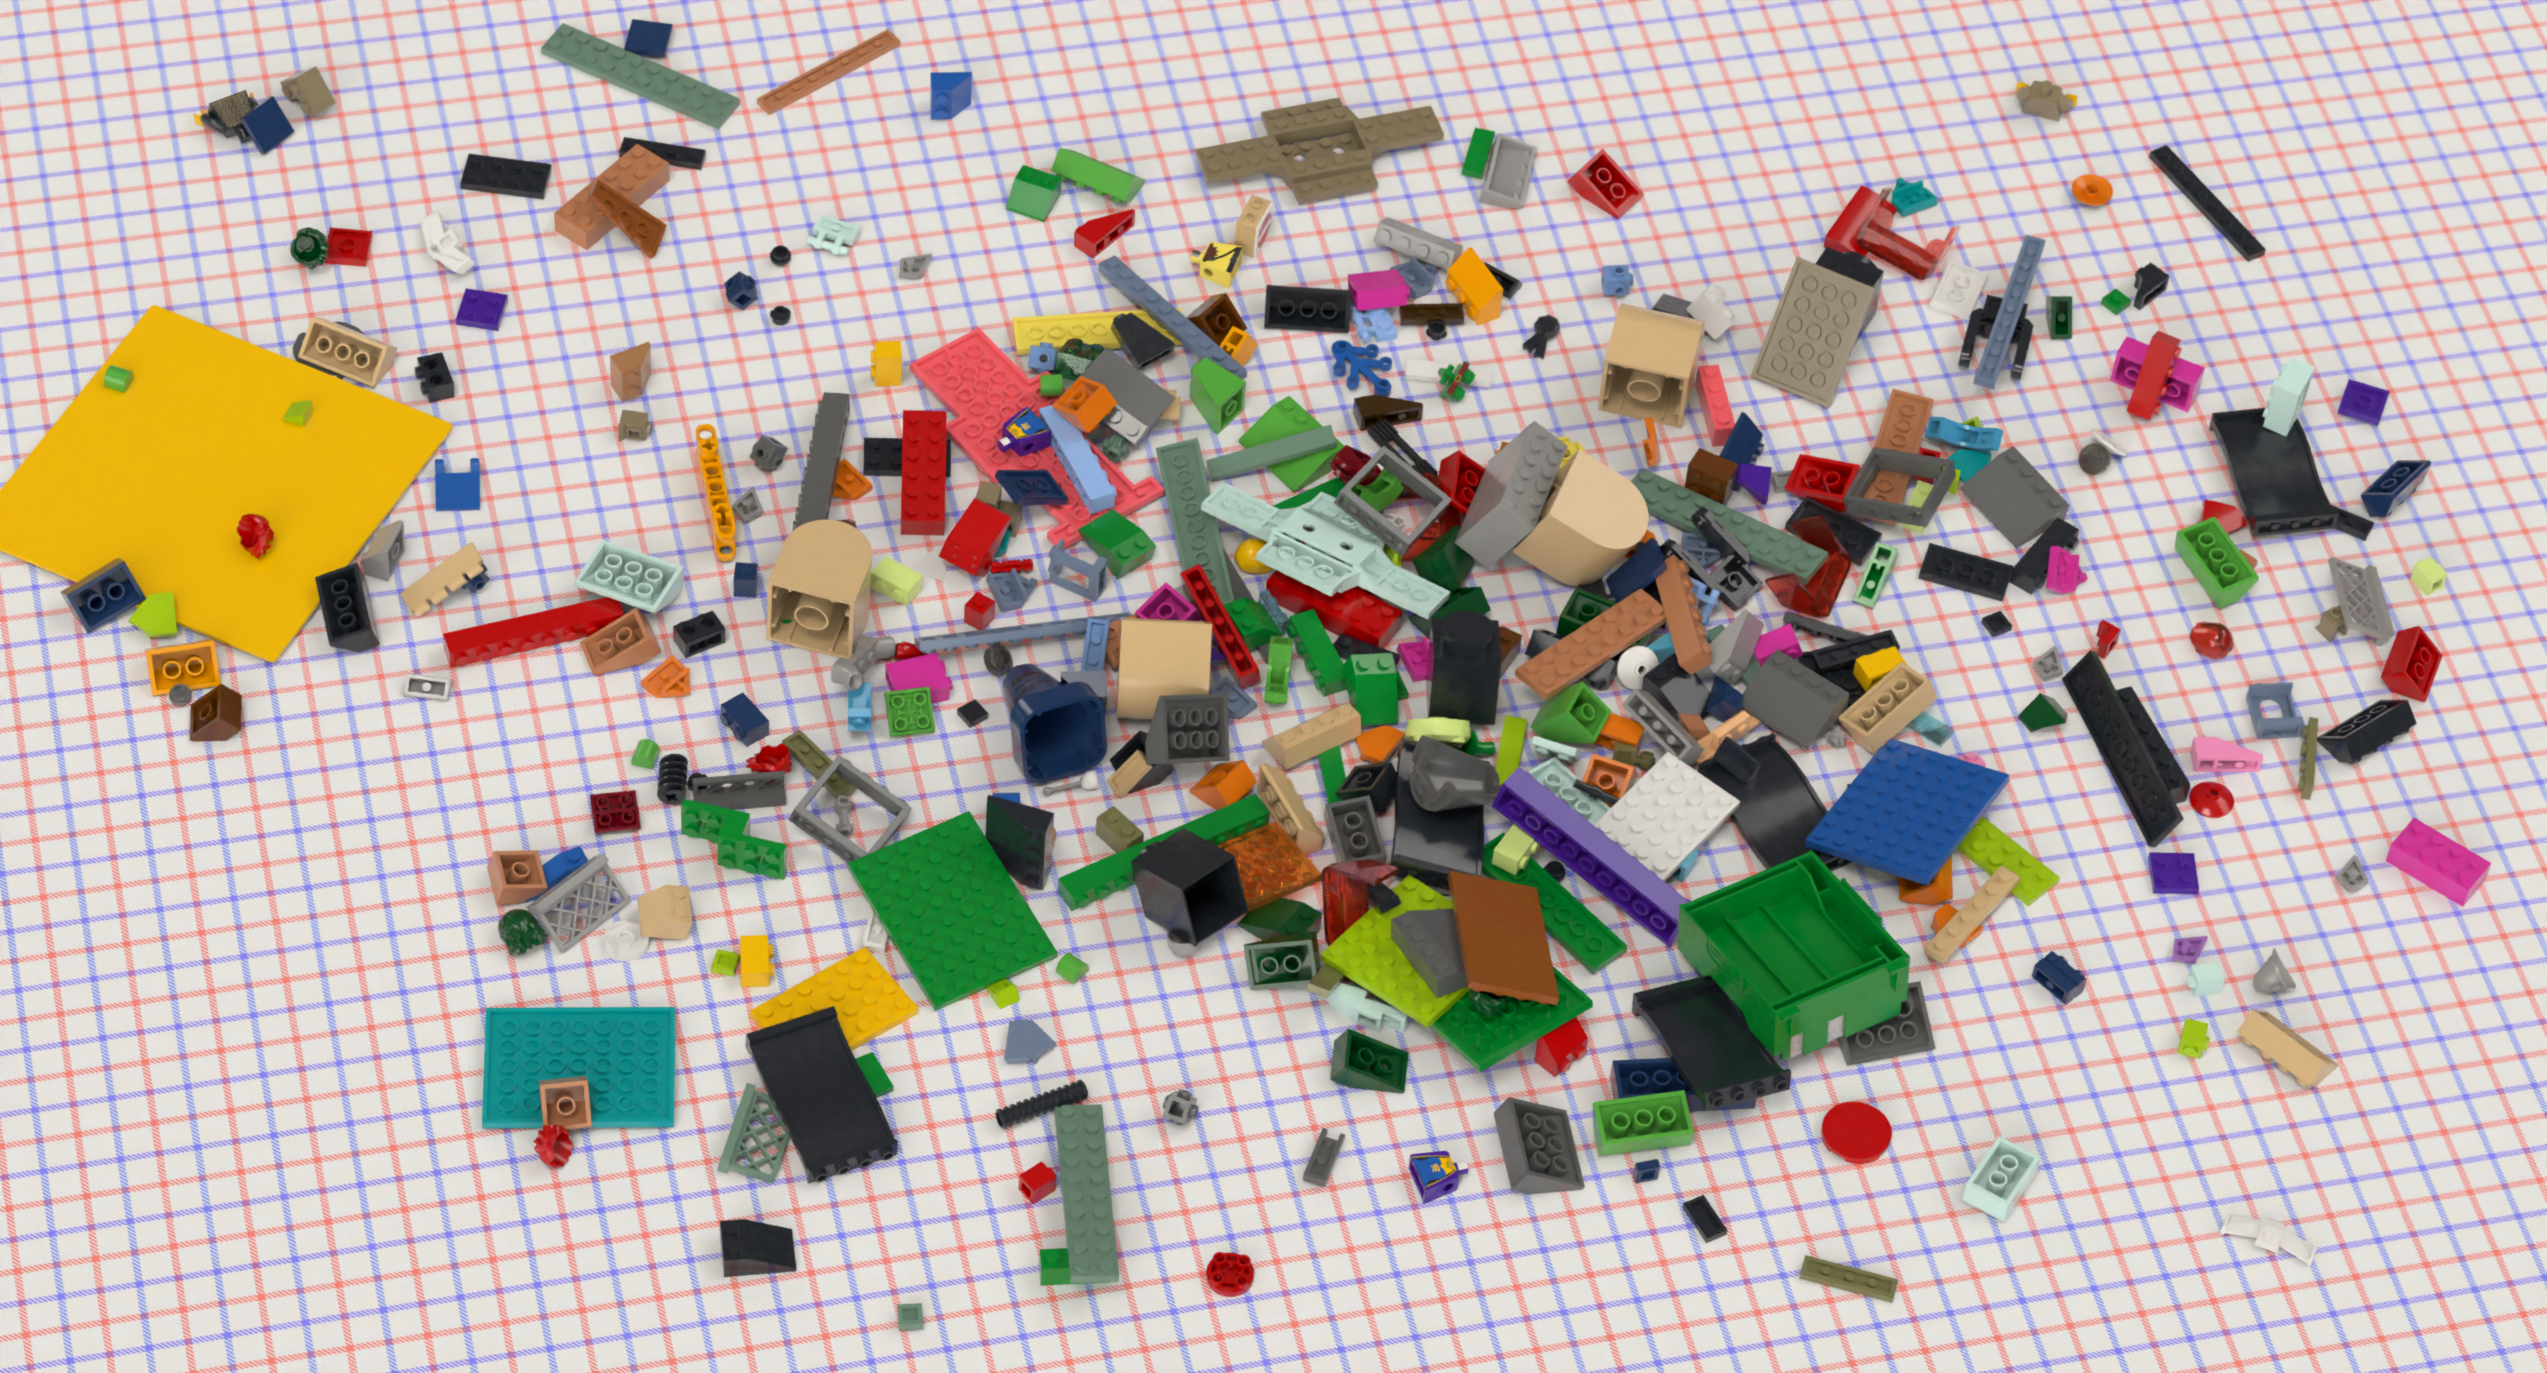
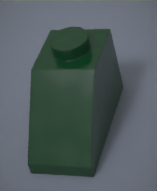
M2046 296V319L2050 339H2072V296Z

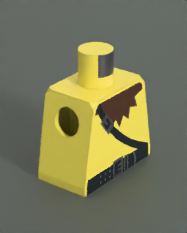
M1210 242L1205 252L1193 250L1190 262L1200 264L1199 275L1202 278L1230 289L1242 262L1243 247Z

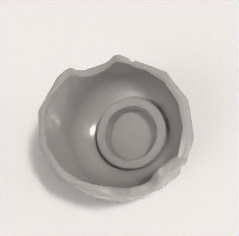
M1169 930L1167 931L1168 946L1174 954L1179 956H1190L1197 952L1203 944L1202 941L1194 945Z

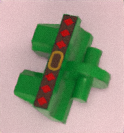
M1464 361L1462 365L1458 364L1456 368L1449 364L1447 369H1439L1437 373L1442 377L1439 383L1445 385L1439 395L1441 398L1446 399L1449 397L1457 402L1462 400L1466 391L1458 386L1459 382L1461 381L1468 386L1476 376L1468 369L1469 363Z

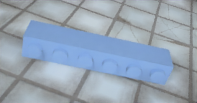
M1052 405L1040 408L1039 419L1052 431L1051 446L1089 513L1093 514L1113 508L1115 497H1117L1114 485H1110L1106 471L1101 469L1097 455H1093L1089 441L1082 436V430L1074 427L1054 410Z

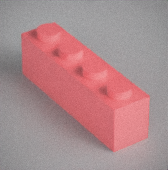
M1719 365L1698 366L1695 386L1712 447L1724 446L1735 426L1720 368Z

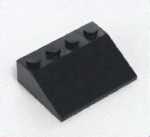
M988 795L986 839L1012 878L1029 888L1043 890L1051 872L1054 813Z

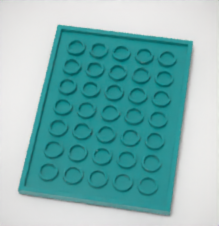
M675 1007L486 1008L482 1128H542L543 1120L538 1081L586 1076L588 1080L592 1127L587 1128L674 1127Z

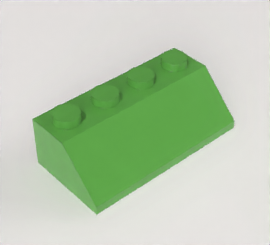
M1059 148L1051 169L1062 180L1068 181L1070 178L1075 180L1074 185L1085 189L1087 186L1094 188L1093 192L1101 196H1105V193L1112 195L1111 200L1121 204L1124 201L1131 202L1146 181V179L1065 148Z
M2215 516L2177 531L2175 549L2218 609L2237 602L2259 580L2258 575Z
M1684 1090L1598 1101L1592 1104L1594 1139L1598 1156L1689 1145L1694 1135Z

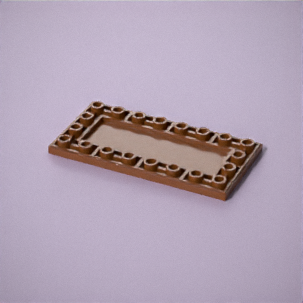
M1449 871L1447 878L1468 988L1476 992H1491L1497 996L1506 995L1516 997L1519 1000L1537 1001L1543 1005H1557L1559 994L1537 888Z

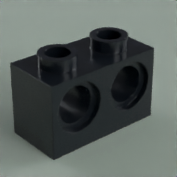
M443 353L418 357L417 367H414L417 380L421 379V392L423 395H427L429 403L454 398V382Z
M712 610L674 625L673 641L686 659L725 643V627Z

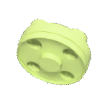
M1446 717L1407 720L1406 738L1409 741L1418 742L1420 737L1424 735L1448 746H1463L1471 738L1470 721Z

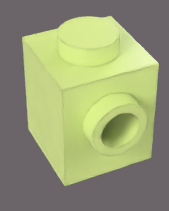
M2429 557L2424 561H2418L2413 566L2410 580L2428 596L2444 587L2448 573L2432 557Z

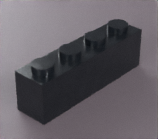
M2057 517L2013 567L2009 583L2031 595L2037 588L2041 589L2047 578L2050 547L2059 546L2067 551L2075 550L2079 543L2078 534L2080 529Z

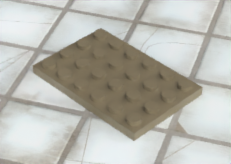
M1796 257L1751 376L1825 407H1830L1876 288Z

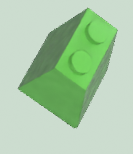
M1204 357L1191 368L1190 399L1212 431L1218 435L1244 410L1246 381Z
M1581 681L1563 689L1547 701L1545 700L1530 727L1541 738L1550 741L1592 744L1596 741L1612 711Z

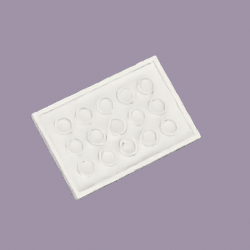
M1667 752L1594 826L1601 829L1607 837L1617 842L1626 852L1636 857L1640 863L1655 872L1665 882L1739 807L1740 801Z

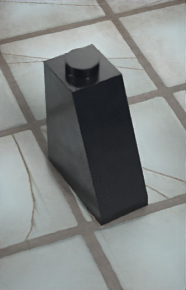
M1130 312L1126 315L1122 313L1113 319L1110 329L1137 370L1173 352L1175 344L1172 340Z

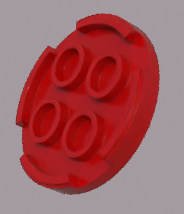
M1845 1102L1834 1106L1827 1112L1822 1122L1821 1138L1829 1152L1832 1151L1837 1156L1844 1158L1846 1162L1864 1164L1879 1159L1888 1149L1892 1138V1129L1886 1116L1877 1108L1862 1102Z

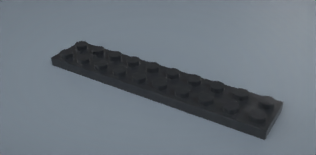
M2090 650L2062 680L2149 846L2156 847L2184 818L2097 653Z

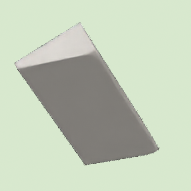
M406 673L403 696L448 701L453 681L448 678Z

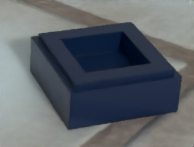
M1658 1159L1635 1163L1633 1172L1634 1182L1641 1183L1657 1180L1660 1169Z

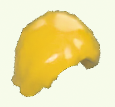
M1250 538L1239 544L1235 551L1234 561L1240 570L1252 574H1265L1272 570L1271 567L1255 560L1257 552L1267 544L1265 540Z

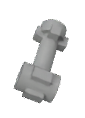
M841 795L834 802V811L839 816V824H836V830L845 837H849L853 832V824H849L848 813L852 809V801L848 796Z

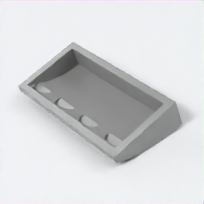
M1498 133L1492 146L1479 202L1498 207L1522 208L1537 147Z

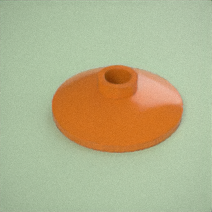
M2086 174L2074 180L2072 193L2080 202L2098 206L2107 203L2112 198L2113 188L2105 178Z

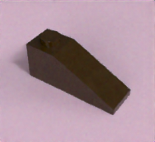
M1380 395L1354 398L1353 415L1360 431L1368 430V427L1372 428V425H1376L1379 421L1383 422V419H1386L1392 426L1422 420L1423 404L1420 402Z

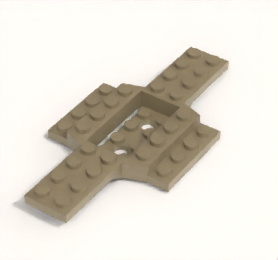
M1339 97L1261 112V119L1266 128L1267 136L1195 149V157L1207 184L1269 173L1281 177L1293 190L1298 204L1376 190L1378 189V182L1372 171L1373 158L1387 150L1444 140V133L1431 106L1359 119L1347 106H1343ZM1341 134V135L1338 136V137H1333V138L1326 137V136ZM1322 137L1320 140L1317 141H1304ZM1302 141L1300 144L1288 145V143ZM1333 149H1343L1344 153L1337 154ZM1300 155L1303 156L1305 160L1298 161L1294 159V157Z

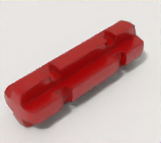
M1023 559V561L1008 560L1002 561V563L995 561L990 564L991 574L1000 572L1011 573L1012 568L1016 569L1017 572H1021V570L1024 572L1033 571L1032 559Z

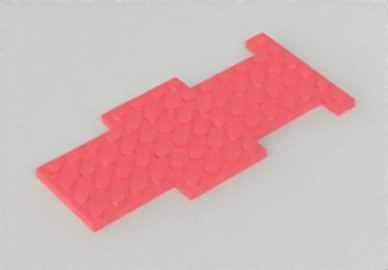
M980 328L910 363L909 370L956 417V419L946 423V435L994 484L999 482L995 477L997 470H1048L1069 499L1066 505H1042L1060 524L1047 532V539L1056 546L1063 539L1065 549L1084 539L1078 532V529L1112 509L1122 516H1126L1164 495L1165 489L1152 476L1134 485L1085 436L1098 429L1099 423L1089 433L1082 431V436L1089 441L1093 455H1097L1101 469L1106 471L1110 485H1114L1117 497H1115L1113 508L1090 514L1052 446L1023 457L1018 456L1012 449L1001 452L997 446V441L1002 439V426L1006 421L1025 407H1028L1039 418V409L1053 405L1061 396L1041 397L1040 375L1051 374L1045 371L1029 379Z

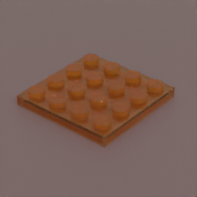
M1276 821L1217 845L1235 855L1248 911L1322 881L1321 872Z

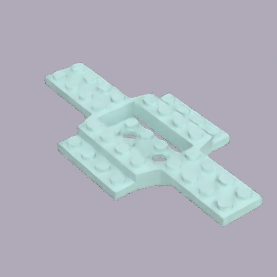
M1223 482L1202 502L1201 510L1267 542L1257 552L1255 560L1331 597L1337 591L1342 593L1353 587L1360 586L1362 589H1366L1426 619H1429L1449 599L1450 591L1394 565L1383 552L1385 543L1334 504L1336 498L1322 491L1312 501L1299 507L1278 509ZM1294 539H1299V540L1305 542V545L1302 544V543H1300V542H1298V541H1296V540H1294ZM1312 548H1317L1321 551H1324V554ZM1331 557H1336V558L1342 560L1343 563H1341V562H1339V561H1337V560H1335V559H1333V558H1331Z

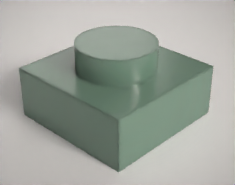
M922 1303L897 1304L899 1330L923 1329Z

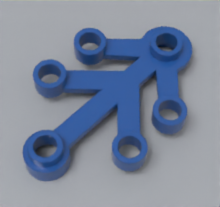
M1338 340L1332 344L1331 351L1336 358V363L1333 365V374L1337 377L1344 376L1346 372L1345 359L1351 363L1350 376L1347 377L1346 383L1349 389L1355 390L1359 387L1360 379L1358 373L1361 372L1374 385L1375 395L1390 396L1392 387L1387 379H1380L1369 368L1389 371L1392 368V359L1382 357L1380 360H1372L1355 356L1365 355L1369 358H1376L1379 351L1377 345L1369 344L1366 348L1356 347L1345 340Z

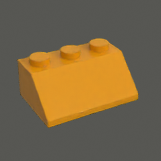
M1470 247L1448 269L1445 284L1447 289L1455 295L1457 302L1462 303L1468 317L1473 319L1477 326L1500 318L1503 288L1472 247Z
M213 639L145 649L153 696L167 694L174 685L180 683L187 685L191 690L221 684Z

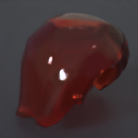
M2198 622L2191 630L2190 640L2196 648L2195 651L2200 655L2211 659L2225 658L2234 647L2231 631L2226 625L2221 623Z

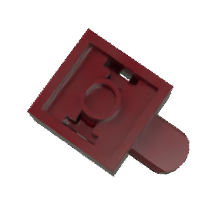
M1345 445L1329 464L1333 469V474L1347 484L1366 465L1371 457L1364 452ZM1376 465L1359 484L1367 486L1374 482L1382 471L1380 467Z

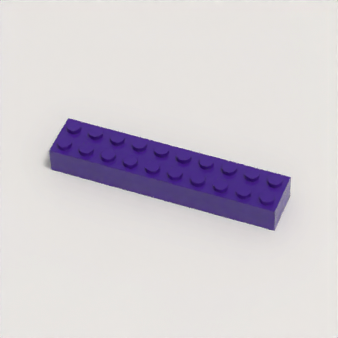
M1518 767L1501 786L1492 807L1670 948L1678 939L1679 905L1688 903L1690 900L1679 894L1674 887L1665 883L1655 872L1640 863L1636 857L1631 856L1617 842L1607 837L1601 829L1592 825L1582 814L1573 810L1564 800L1553 794L1548 787L1539 783L1529 772Z

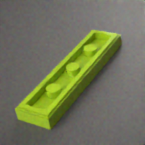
M1505 715L1495 768L1499 775L1498 786L1500 784L1503 785L1519 767L1527 719Z

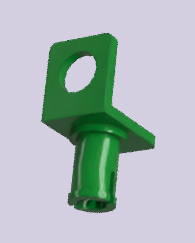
M1471 730V738L1462 747H1452L1473 757L1477 755L1493 756V753H1495L1494 742H1479L1474 730Z

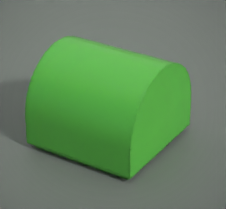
M110 365L104 376V387L125 392L134 379V374L130 370Z
M1061 374L1040 375L1041 397L1063 395Z
M649 739L640 740L631 759V765L654 769L660 753L658 744Z
M1070 952L1060 959L1056 967V973L1073 985L1089 971V965Z

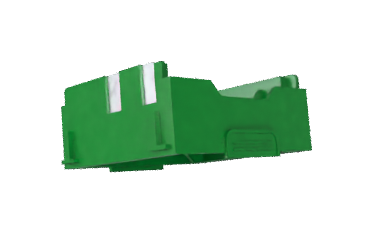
M1812 850L1688 903L1679 905L1678 949L1703 977L1711 976L1743 1012L1750 1031L1773 1057L1781 1054L1780 1059L1782 1061L1801 1053L1806 1055L1827 1046L1829 1041L1841 1036L1848 1037L1897 1016L1901 1012V1002L1907 1000L1910 956L1882 927L1883 919L1860 897L1845 878H1842L1840 881Z

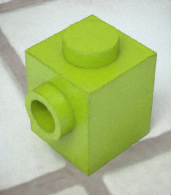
M2186 1018L2177 1053L2200 1059L2202 1050L2207 1051L2210 1037L2206 1036L2208 1023Z

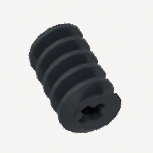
M669 754L661 758L659 762L657 797L665 804L680 805L683 799H686L688 760L685 756Z

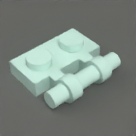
M820 214L813 227V235H816L817 238L809 236L807 244L814 246L818 250L826 249L832 251V254L847 256L849 248L843 245H853L860 232V226ZM826 239H830V240L835 241V243L828 242V241H825V240H826Z

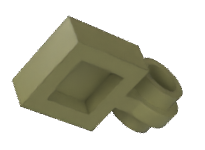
M1615 742L1612 760L1634 766L1636 762L1645 769L1652 768L1656 761L1652 752L1642 751L1640 755H1636L1637 746Z

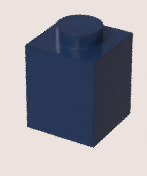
M735 563L733 579L734 596L756 598L758 564Z

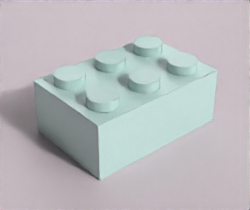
M2292 357L2287 365L2283 364L2279 372L2280 378H2275L2271 386V390L2274 392H2271L2267 399V404L2270 405L2266 406L2262 415L2265 418L2263 427L2284 436L2288 435L2303 408L2315 367Z
M1999 1136L1966 1183L1962 1200L2004 1222L2035 1177L2041 1157Z

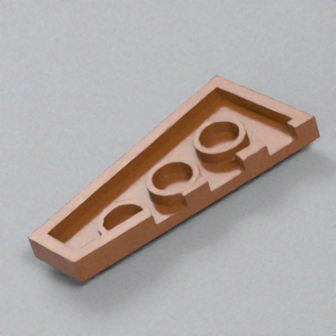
M596 180L593 183L588 199L652 259L656 255L667 225L600 180Z

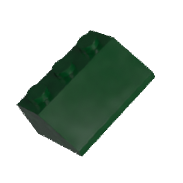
M1459 587L1429 619L1420 617L1415 613L1408 616V619L1425 637L1430 639L1431 618H1444L1456 611H1474L1484 615L1491 611V608L1481 587Z

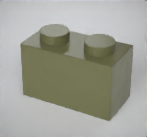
M1115 806L1097 817L1096 835L1116 853L1144 841V833Z

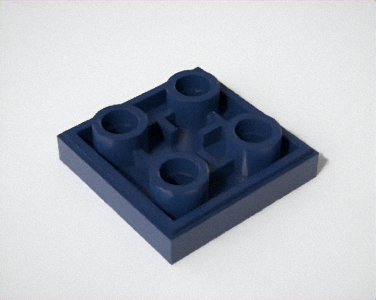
M632 19L624 50L637 55L665 58L673 31V24Z
M269 96L240 118L261 154L267 153L295 132L274 96Z

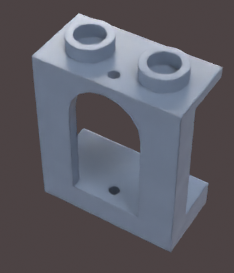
M1063 539L1056 546H1052L1049 552V582L1096 602L1106 589L1108 559L1100 556L1092 565L1065 553ZM1063 566L1089 577L1088 589L1061 577L1059 573Z
M2293 682L2249 685L2246 702L2257 739L2300 737L2304 721L2302 716L2297 717L2291 697ZM2265 700L2275 701L2281 707L2283 717L2263 718L2260 703Z

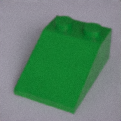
M1113 509L1078 529V532L1099 557L1102 556L1108 559L1107 567L1117 579L1152 560L1156 545L1143 529Z
M1393 654L1350 655L1342 668L1350 704L1361 715V727L1397 725V672Z

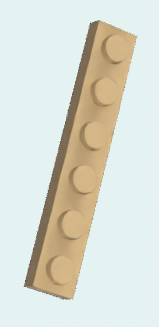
M2001 866L1925 946L1924 953L1943 964L2017 886L2020 876Z

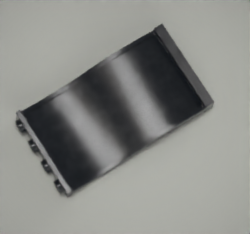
M2265 408L2212 413L2209 429L2215 432L2222 446L2237 497L2251 525L2250 531L2253 537L2336 528L2339 512L2337 507H2332L2324 492L2310 445L2298 418L2288 435L2284 436L2263 427L2265 418L2262 415Z
M1774 733L1740 746L1761 763L1757 776L1746 785L1714 759L1705 760L1698 765V773L1740 801L1739 807L1730 816L1751 850L1766 869L1808 853L1810 850L1818 856L1831 872L1853 863L1852 861L1805 847L1806 838L1828 811L1800 767L1776 741Z
M1404 739L1397 753L1395 825L1388 875L1403 879L1410 875L1423 884L1450 891L1447 878L1449 871L1482 877L1484 805L1442 811H1429L1419 806L1412 795L1409 773H1413L1414 762L1411 761L1417 742Z
M1701 976L1633 993L1632 1013L1635 1017L1641 1016L1654 1030L1686 1085L1702 1101L1704 1111L1790 1090L1791 1070H1784L1778 1065L1765 1046L1750 1031L1743 1012L1711 976Z
M834 1006L746 1034L745 1047L748 1053L751 1054L767 1094L791 1137L805 1170L808 1184L822 1182L828 1177L837 1174H846L858 1167H867L873 1162L889 1160L897 1155L898 1141L894 1139L883 1110L848 1045Z

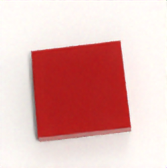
M330 227L327 239L329 245L328 257L324 263L366 267L373 237L372 231Z

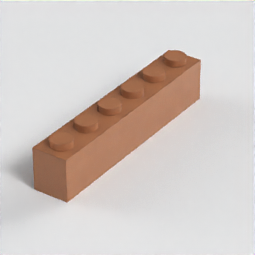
M1672 555L1665 559L1667 569L1655 580L1678 663L1692 675L1713 662L1711 657L1712 648L1707 642L1706 636L1708 634L1702 625L1701 620H1703V616L1697 607L1698 599L1693 593L1692 588L1694 584L1688 575L1689 567L1684 560H1679L1675 555Z

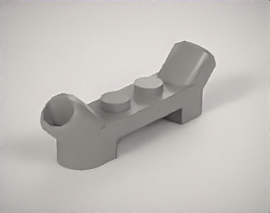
M862 636L858 640V650L849 659L840 657L835 661L831 670V681L843 684L850 691L859 690L863 685V674L878 660L894 657L896 653L895 640L891 636L877 638Z

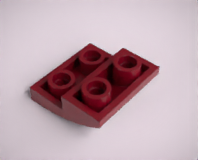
M636 790L590 795L595 834L641 829Z

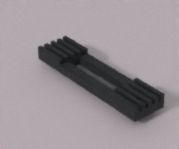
M1383 419V422L1379 421L1376 425H1372V428L1368 427V434L1381 447L1385 446L1401 460L1408 463L1388 443L1393 440L1415 463V466L1411 465V467L1420 475H1438L1433 466L1426 459H1422L1398 435V431L1386 419Z

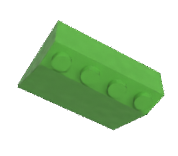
M1288 396L1274 404L1239 439V443L1247 449L1323 426ZM1335 438L1337 444L1335 447L1269 465L1266 468L1292 492L1296 493L1333 471L1329 463L1344 448V445Z

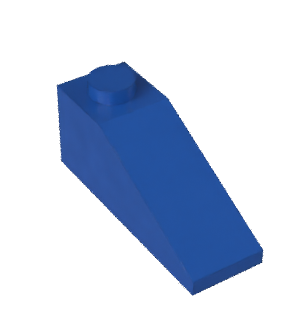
M580 846L559 853L542 865L548 888L546 891L526 900V903L538 899L588 861Z

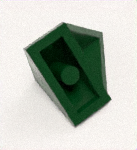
M2039 693L2019 714L2018 718L2032 733L2041 728L2066 723L2067 713L2054 698Z

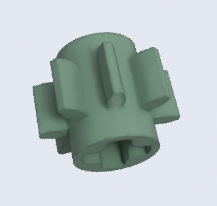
M1112 435L1110 439L1105 438L1102 444V453L1112 462L1119 461L1120 458L1125 459L1129 452V444L1120 435Z

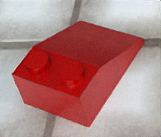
M1603 148L1567 181L1581 197L1616 219H1619L1644 195Z
M1458 450L1441 460L1438 478L1443 491L1452 499L1450 504L1466 515L1486 469Z
M1800 454L1787 481L1785 491L1803 499L1808 496L1840 513L1847 514L1844 496L1861 468L1858 464Z
M974 498L948 535L939 557L974 576L985 577L1013 517Z

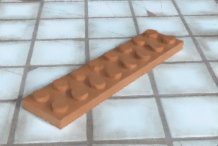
M1892 389L1874 447L1918 454L1934 399ZM1879 469L1863 498L1902 504L1911 475ZM1863 517V518L1871 519V520H1874V521H1878V522H1882V523H1886V524H1890V525H1894V526H1895V524H1896V522H1892V521L1881 520V519H1875V518H1869V517Z
M1640 588L1516 668L1515 676L1547 701L1665 624L1667 619L1664 608Z

